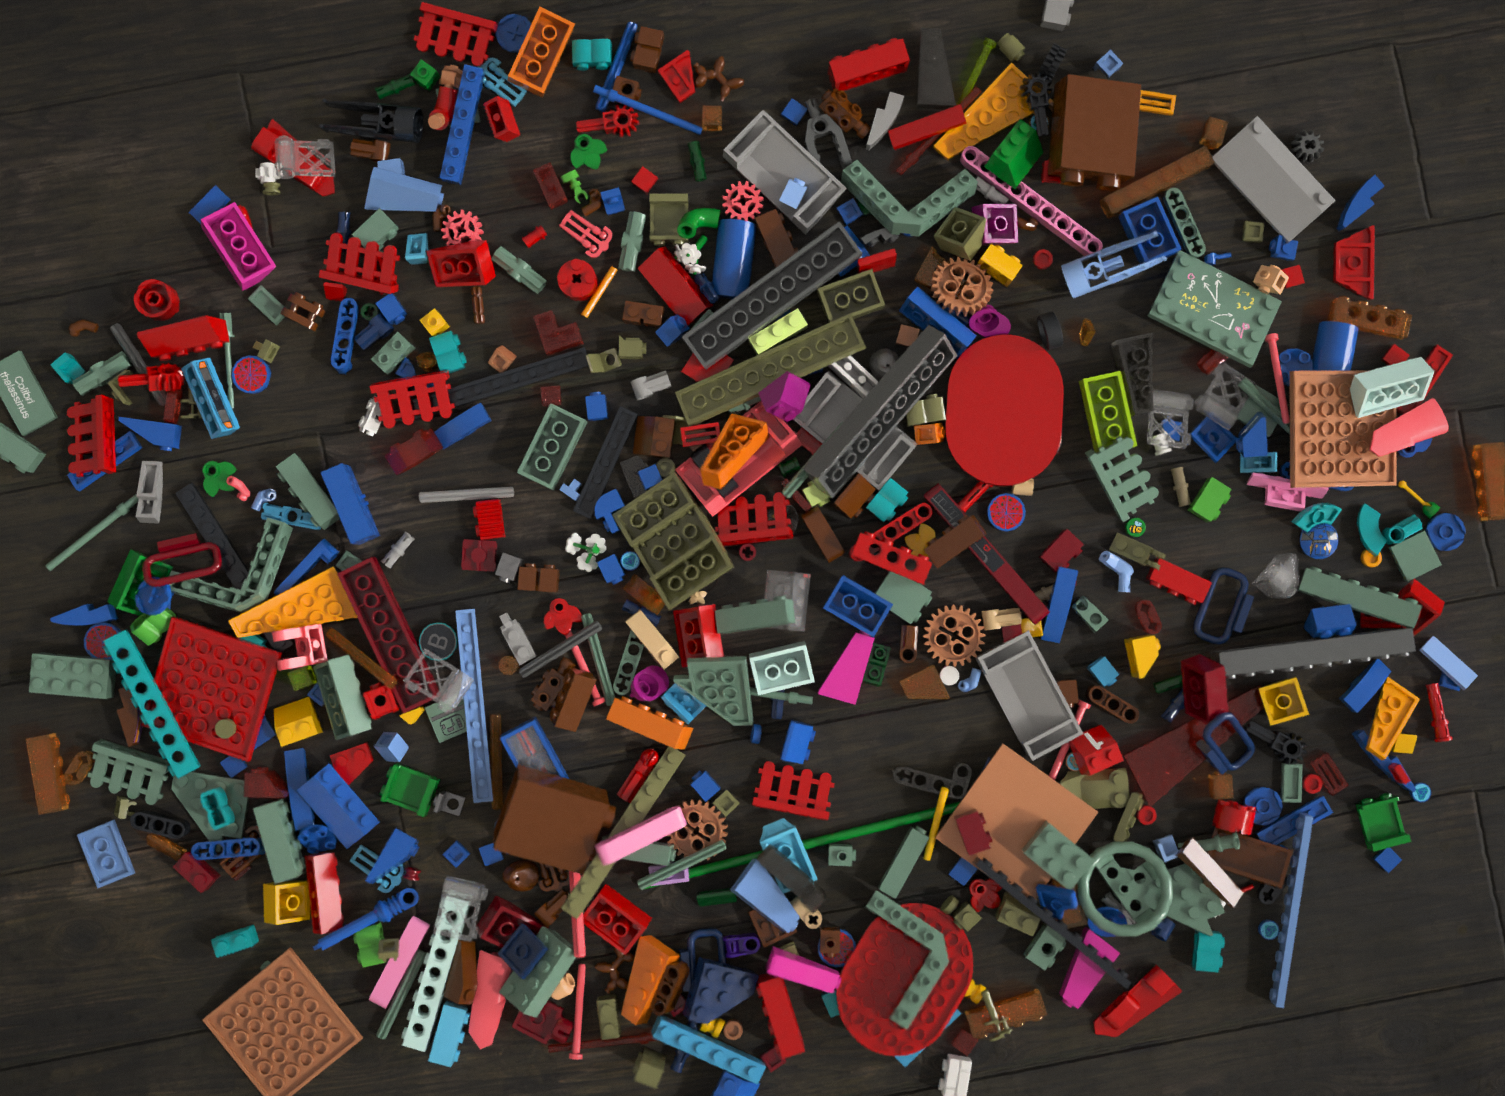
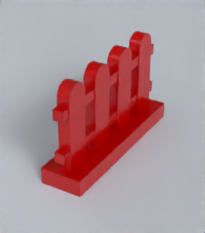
M421 2L420 10L424 16L419 17V22L422 24L419 36L415 35L414 41L417 42L416 47L420 52H426L429 45L435 46V53L439 57H444L447 54V50L454 51L453 57L458 62H462L466 55L472 56L471 61L476 67L482 66L484 60L488 61L489 55L486 54L489 41L493 42L494 39L491 32L496 33L498 27L495 21ZM436 18L442 19V22L436 21ZM454 23H458L461 25L460 27L454 26ZM434 26L440 27L437 41L431 40ZM473 28L479 29V32L473 31ZM452 31L458 32L455 46L449 45ZM471 36L477 37L474 51L468 50Z
M333 233L330 236V240H326V245H329L328 259H324L323 264H326L327 267L320 270L319 278L388 294L398 292L399 284L393 283V280H397V275H394L395 262L400 259L395 246H386L384 252L379 251L378 243L370 241L366 244V248L361 247V240L358 237L350 238L348 244L343 243V236L340 233ZM342 248L347 249L345 263L340 262ZM360 253H365L363 267L358 266ZM378 257L383 258L381 271L376 270Z
M443 370L372 383L370 385L371 394L377 393L374 401L379 402L382 415L378 416L379 421H383L386 428L394 427L396 418H402L404 424L411 425L415 420L414 415L421 414L422 420L429 422L432 420L433 412L440 411V415L443 418H449L452 415V408H455V404L450 403L448 389H451L450 383L446 384V380L450 378L449 371ZM434 383V386L427 387V384ZM414 386L415 390L409 391L408 387ZM389 390H396V393H389ZM430 392H436L438 406H431ZM416 395L419 409L413 410L410 396ZM391 399H398L399 413H394Z
M101 394L96 395L95 399H91V403L81 405L80 402H75L74 406L67 410V416L75 419V425L69 426L67 430L69 436L75 437V443L69 445L68 452L76 456V462L70 463L68 467L69 472L76 474L77 477H83V473L92 471L94 474H100V471L108 474L116 473L114 399ZM92 416V421L82 423L83 417ZM92 434V440L82 442V436ZM93 453V458L83 460V454Z
M781 492L775 493L771 502H767L766 497L762 494L755 497V503L748 504L747 499L743 496L736 499V506H729L728 504L717 513L718 527H715V532H719L717 536L722 545L730 546L793 539V531L788 527L791 524V519H787L786 506L790 505L789 499L786 500ZM774 507L775 520L768 521L767 508ZM755 509L756 522L749 523V510ZM736 511L737 525H731L730 512Z
M771 761L766 762L763 769L759 768L758 773L762 774L760 787L755 788L754 793H758V797L753 798L752 806L825 821L829 819L830 812H826V807L830 808L831 802H827L830 788H834L835 784L831 782L832 777L829 773L821 774L820 779L817 780L812 779L813 773L810 769H804L801 772V776L793 775L794 769L790 765L784 766L782 772L775 771V765ZM773 776L781 778L778 792L771 791ZM792 780L800 781L797 796L790 794ZM811 784L818 785L816 799L809 798ZM769 796L777 797V800L771 801ZM788 800L796 801L795 805L788 804ZM807 803L814 804V809L807 808Z

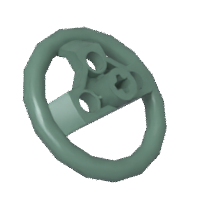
M1113 841L1094 850L1090 855L1095 860L1094 863L1077 882L1078 900L1085 915L1100 930L1118 937L1139 936L1153 930L1167 916L1173 899L1172 878L1164 862L1150 848L1132 841ZM1131 853L1145 859L1146 862L1135 870L1121 868L1115 861L1113 854ZM1095 867L1112 890L1115 898L1120 901L1136 924L1119 925L1107 920L1095 909L1089 894V880ZM1108 868H1114L1117 871L1116 878L1111 879L1107 876ZM1136 873H1141L1144 876L1143 884L1135 882L1134 875ZM1159 878L1161 897L1157 908L1153 912L1144 901L1145 888L1148 884ZM1121 886L1127 887L1126 893L1121 891ZM1136 900L1140 903L1141 908L1139 911H1133L1130 908L1131 901Z

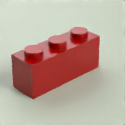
M1155 558L1154 562L1158 563L1160 568L1159 570L1150 569L1146 579L1151 581V586L1158 589L1162 586L1168 589L1167 593L1175 597L1181 595L1185 597L1184 601L1193 605L1203 603L1212 582L1163 559Z

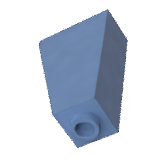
M374 167L364 209L436 211L437 205H442L444 194L440 193L442 185Z
M752 859L730 891L783 933L794 931L798 925L799 915L759 859Z

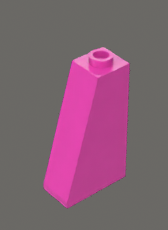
M861 630L860 633H854L820 686L818 694L856 704L874 642L873 637H870V635Z
M1085 927L1083 929L1081 937L1084 939L1082 942L1085 945L1090 943L1099 950L1097 954L1101 958L1105 955L1114 962L1120 953L1089 928ZM1077 948L1061 987L1060 995L1063 997L1062 1002L1070 1008L1074 1006L1078 1009L1106 972Z
M774 946L766 964L767 973L832 994L834 989H838L841 982L839 971Z

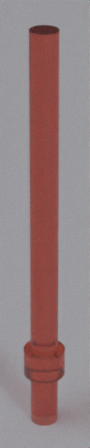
M977 86L961 101L960 104L963 110L981 93ZM942 133L926 138L913 153L910 152L905 157L906 160L896 171L902 175L911 165L914 166L921 154Z
M641 1032L640 1035L623 1036L614 1039L581 1041L580 1049L632 1043L649 1044L650 1041L659 1040L653 1038L652 1033ZM573 1042L548 1045L549 1053L572 1050Z

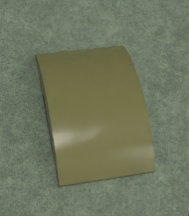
M675 472L612 515L628 543L639 556L650 575V580L668 610L673 609L733 568V564L707 517Z

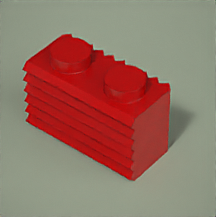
M496 96L483 104L495 138L509 142L520 136L509 100Z
M493 499L476 502V506H473L474 517L478 518L479 525H476L477 537H480V540L505 538L501 500Z

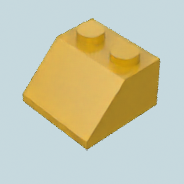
M991 244L977 265L981 264V270L987 269L986 273L988 275H991L998 282L1008 287L1023 265L1020 264V260L1017 257L1004 253L1005 250L1001 246Z
M1143 635L1124 639L1132 677L1144 678L1158 657L1160 643L1157 638L1155 639V635Z
M1296 676L1258 688L1270 725L1309 715Z
M310 697L274 709L275 730L281 747L323 732Z
M283 881L276 884L274 882L263 884L264 923L279 925L310 920L308 881Z

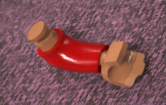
M444 66L439 84L444 85V87H439L435 108L430 113L428 124L433 129L443 130L452 123L457 100V90L453 88L460 87L463 73L458 66Z

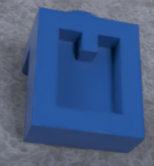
M619 187L600 192L607 215L625 211Z
M1278 235L1271 240L1269 245L1270 257L1289 261L1295 260L1298 241L1291 240L1287 244L1282 235Z

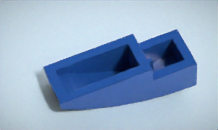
M1376 175L1370 177L1352 195L1339 219L1338 231L1347 227L1374 205L1370 198L1384 187Z
M479 403L433 433L442 449H445L492 420L483 404Z
M86 604L50 618L51 622L64 625H95L119 619L115 607L111 604L94 609L93 604Z
M1375 659L1350 684L1351 686L1339 699L1352 712L1358 713L1382 686L1391 670L1380 659Z

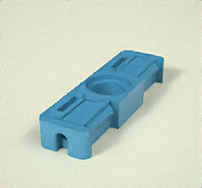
M263 504L264 512L261 513L263 520L271 518L289 525L315 530L321 529L320 526L316 527L310 520L312 517L310 512L305 513L302 509L287 506ZM290 511L297 513V519L293 522H290L287 518Z

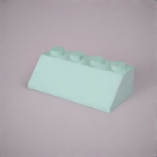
M1422 357L1354 375L1350 393L1356 417L1361 418L1424 400L1434 374L1433 369Z

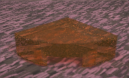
M1084 319L1080 331L1081 345L1088 346L1095 334V329L1090 319Z

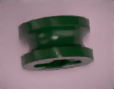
M367 303L361 308V315L368 321L380 314L379 308L372 303ZM368 308L375 309L372 317L366 316Z

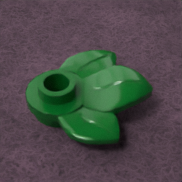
M587 134L578 135L574 141L575 148L571 152L573 166L577 169L585 163L589 168L597 170L600 166L599 154L607 152L606 145L600 139H592ZM586 141L588 144L586 147H582L581 142Z
M209 461L205 463L202 468V473L205 477L203 482L205 491L211 497H214L219 489L234 491L235 488L228 485L226 481L229 476L236 472V467L229 462L217 463ZM212 467L216 470L214 474L210 473Z

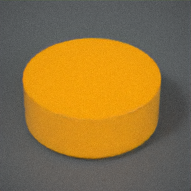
M1365 549L1361 554V562L1366 567H1376L1382 561L1381 553L1375 557Z

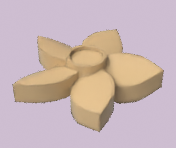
M696 592L690 596L689 603L694 604L696 602L698 605L704 606V597L707 595V592Z

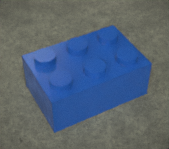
M1159 197L1130 208L1118 216L1129 240L1151 234L1154 231L1158 234L1157 237L1132 246L1140 265L1162 256L1167 258L1181 250Z

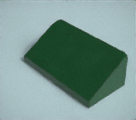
M731 888L697 893V901L700 907L733 903L737 901V898L730 891Z

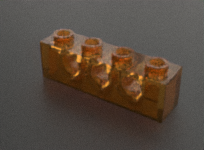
M1339 296V298L1331 301L1327 321L1352 324L1357 326L1359 331L1402 340L1408 337L1412 315L1406 314L1407 311L1402 309H1395L1393 311L1384 305H1376L1375 307L1369 305V302L1366 301L1353 302L1348 297ZM1348 309L1354 311V317L1348 315ZM1367 313L1373 316L1372 322L1367 319ZM1386 317L1391 319V326L1386 324Z

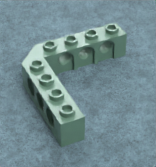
M858 160L842 170L841 183L891 234L900 235V233L910 234V236H920L949 214L954 207H958L975 194L978 181L964 169L910 211H907Z
M271 518L266 519L263 536L260 543L257 544L258 549L255 558L250 563L252 566L241 590L231 587L230 589L224 588L213 582L210 584L195 578L169 584L171 592L240 613L259 605L268 599L293 528L285 522ZM171 571V573H170L169 576H173V575H177V574H181V573H178V572H175V571Z
M876 890L865 906V909L881 916L888 921L889 925L896 926L904 932V935L914 938L921 943V946L930 951L924 960V965L918 974L914 976L911 986L904 992L903 999L889 1016L890 1020L902 1028L908 1029L949 962L944 937L941 932Z

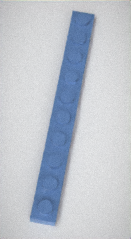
M475 609L457 610L455 612L473 802L493 801Z
M1300 813V816L1296 819L1297 835L1293 838L1294 854L1290 858L1291 874L1287 877V886L1289 887L1288 893L1284 896L1285 913L1281 915L1283 926L1282 932L1280 931L1278 935L1279 951L1277 950L1275 954L1277 965L1276 970L1274 969L1272 973L1274 984L1269 993L1271 1002L1280 1008H1284L1313 822V817L1307 813Z

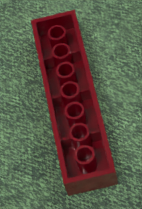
M371 557L337 573L403 714L442 696L377 558Z

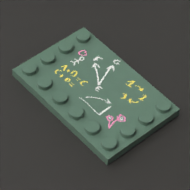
M1180 250L1176 253L1147 316L1251 368L1282 301L1269 294L1262 293L1257 288Z

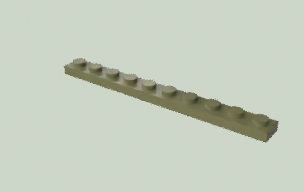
M670 746L666 748L607 839L643 821L686 756L685 754ZM597 853L561 909L578 919L616 861L602 865Z

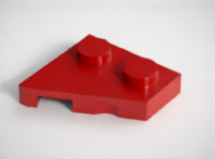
M686 50L658 70V73L679 103L695 93L690 52Z
M368 742L330 755L334 769L348 786L374 761Z

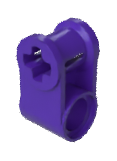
M755 933L723 937V941L726 944V958L754 954L759 950L761 944L758 935ZM749 939H753L756 941L757 946L751 948L746 942Z

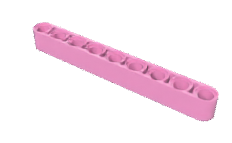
M968 146L963 150L960 161L964 167L989 185H994L995 189L1008 197L1011 202L1017 204L1019 208L1035 218L1082 255L1086 256L1094 253L1088 249V244L1095 245L1096 252L1102 249V242L1022 181L1017 186L1020 194L1015 195L1011 191L1012 187L1006 182L998 183L996 175L991 171H982L980 166L986 165L990 158L974 146ZM971 153L975 159L972 161L967 160L965 154ZM1029 198L1033 199L1035 206H1029L1026 200ZM1042 210H1048L1051 217H1044ZM1057 222H1064L1066 229H1060ZM1073 233H1079L1081 240L1076 241L1073 238Z

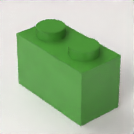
M1213 477L1207 478L1188 511L1205 522L1215 521L1220 515L1221 511L1219 509L1221 505H1225L1230 499L1231 495L1229 493L1232 489Z

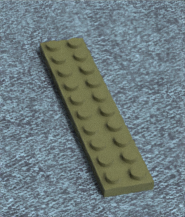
M850 313L675 392L688 426H694L759 397L758 392L787 371L801 378L864 350L866 347Z

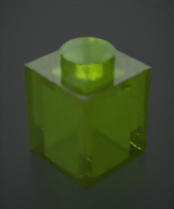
M311 665L287 673L294 691L317 683Z

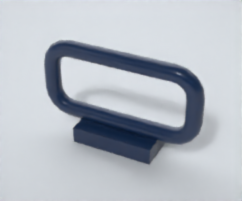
M1224 567L1218 568L1212 573L1209 580L1212 584L1203 603L1200 604L1193 625L1194 633L1198 638L1217 645L1227 642L1232 632L1239 634L1242 632L1254 596L1246 594L1249 583L1245 575ZM1221 575H1226L1239 580L1241 586L1223 635L1215 637L1204 633L1201 630V624L1218 578Z
M1223 712L1209 722L1203 730L1204 741L1200 739L1196 743V746L1210 765L1221 775L1227 770L1234 771L1240 768L1255 752L1253 741L1236 717L1230 712ZM1224 720L1230 722L1247 746L1246 752L1233 763L1228 761L1211 737V732Z
M712 928L696 930L687 939V949H678L679 961H684L689 966V975L683 987V992L689 991L696 969L694 943L697 938L714 936L718 944L719 962L726 963L724 935L719 930Z

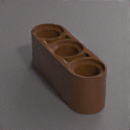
M818 506L801 515L802 520L828 563L845 554L843 547Z
M1091 685L1087 688L1086 697L1095 705L1126 723H1135L1138 720L1139 712L1134 706L1103 687ZM1094 689L1100 691V696L1097 699L1092 698V691ZM1111 699L1116 701L1114 709L1108 707V702ZM1131 709L1133 712V716L1130 719L1125 718V711Z
M679 961L665 968L651 1002V1010L655 1015L661 1016L674 1010L689 975V966L686 962Z

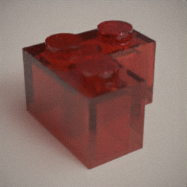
M552 310L533 316L543 347L548 356L584 344L576 322L559 328Z

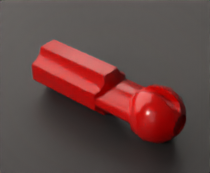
M646 749L641 753L638 762L617 793L620 798L631 803L654 766L658 763L659 755L657 751Z

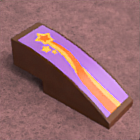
M137 684L136 689L141 693L140 685ZM120 688L118 691L124 708L118 709L117 713L128 747L139 744L143 727L141 726L142 719L140 717L142 712L139 707L136 708L132 703L131 697L133 695L131 691Z

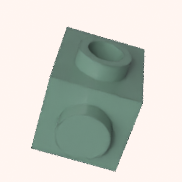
M828 844V865L852 866V861H856V849H852V844Z

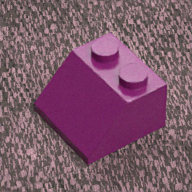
M981 204L972 207V213L986 218L981 246L1018 243L1017 204Z
M787 371L758 392L765 411L788 422L803 411L810 383Z

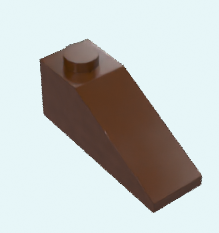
M458 940L443 996L457 1004H473L478 985L475 941Z

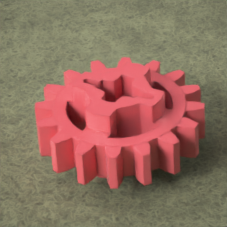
M738 181L737 187L731 184L732 190H725L728 196H723V200L726 203H723L722 206L723 208H728L725 214H731L730 219L737 218V220L744 219V221H748V218L754 221L755 214L760 216L758 209H763V204L759 202L763 201V197H758L761 191H755V184L749 187L748 181H746L745 185ZM745 191L750 192L752 195L749 196L745 193ZM738 192V195L731 200V197ZM740 199H744L746 202L745 206H742ZM755 205L754 209L748 213L749 208ZM733 209H737L741 214L736 213Z
M461 210L460 214L453 211L454 216L447 215L449 221H443L446 228L441 229L442 233H445L442 238L443 240H448L447 246L463 243L468 239L470 241L482 240L479 234H484V231L479 228L483 225L481 222H477L479 219L477 216L472 217L470 211L467 215H465L464 210ZM471 222L474 225L475 232L470 229ZM463 229L466 230L465 233H461V234H460V233L458 232L459 230H463ZM450 230L455 234L454 240L451 238Z

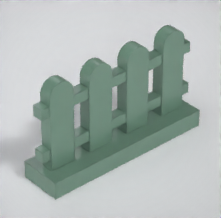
M1119 436L1116 438L1117 442L1106 448L1103 446L1099 447V452L1097 453L1091 449L1085 452V455L1118 518L1125 522L1130 519L1127 514L1130 511L1134 514L1137 512L1136 508L1147 502L1149 504L1154 503L1153 499L1158 496L1159 491L1154 486L1146 487L1145 482L1149 481L1150 473L1146 470L1138 471L1137 466L1142 462V457L1136 453L1130 455L1128 452L1134 445L1133 440L1129 437L1121 438ZM1123 453L1125 458L1113 465L1111 459ZM1106 463L1108 468L1104 469L1102 464ZM1129 470L1133 471L1134 474L1122 481L1120 480V475ZM1114 479L1116 484L1112 485L1111 480ZM1138 486L1141 487L1142 491L1129 497L1127 492ZM1123 496L1125 500L1121 502L1119 497Z
M103 739L93 744L92 751L97 753H94L92 758L96 760L93 772L90 771L88 773V777L91 778L90 784L92 787L98 788L106 782L109 783V791L114 794L118 793L122 788L128 789L127 796L130 799H136L142 793L146 795L145 801L149 805H153L158 799L163 798V793H160L163 780L166 781L168 779L166 773L169 771L168 766L170 764L167 759ZM108 763L114 765L111 777L105 776ZM127 769L132 771L129 783L124 781ZM145 775L151 776L148 789L142 787Z

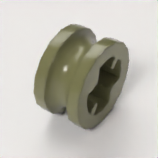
M263 183V187H265L263 194H281V191L278 190L280 183Z

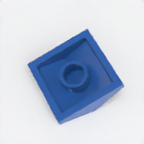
M1212 412L1189 434L1215 463L1236 442V437Z

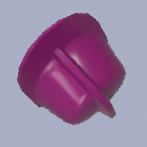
M988 304L985 308L982 307L981 310H976L969 319L970 328L985 338L995 335H1007L1011 328L1009 319Z
M652 665L637 673L631 682L630 689L632 693L630 697H635L639 701H652L662 695L669 686V678L662 668Z

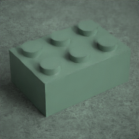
M1047 820L1022 849L1026 856L1067 889H1072L1095 861Z

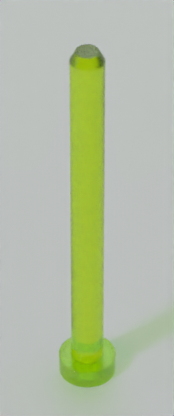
M990 38L984 39L983 44L985 46L957 105L961 104L962 109L970 96L991 49H995L997 45Z

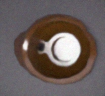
M518 860L510 863L505 868L502 879L515 891H529L533 889L539 880L538 867L531 861Z

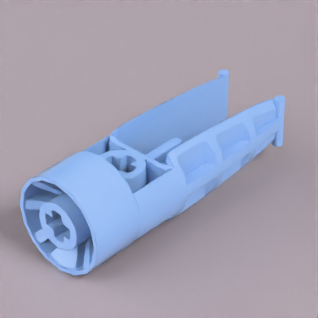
M1154 231L1151 234L1109 246L1061 265L1072 297L1076 298L1116 283L1162 261H1166L1167 258L1162 256L1108 277V272L1124 266L1122 257L1120 255L1104 262L1101 259L1157 237V232ZM1098 257L1100 264L1098 262H1091L1084 268L1083 261ZM1094 266L1097 269L1100 268L1097 276L1090 274L1091 268ZM1103 275L1105 276L1106 282L1091 287L1090 280L1096 281L1101 279Z

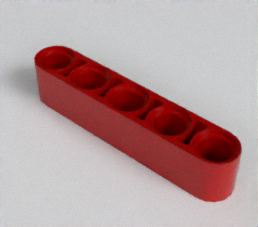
M921 503L873 534L881 542L883 539L893 542L928 520L932 515V508L929 504ZM920 507L927 509L928 514L926 517L919 516L918 509ZM904 517H908L912 521L909 528L902 525ZM888 527L894 528L896 532L893 538H889L885 534ZM852 546L849 550L850 558L855 562L862 561V559L855 558L851 555L852 550L854 548V546ZM869 547V552L871 554H874L879 550V547Z

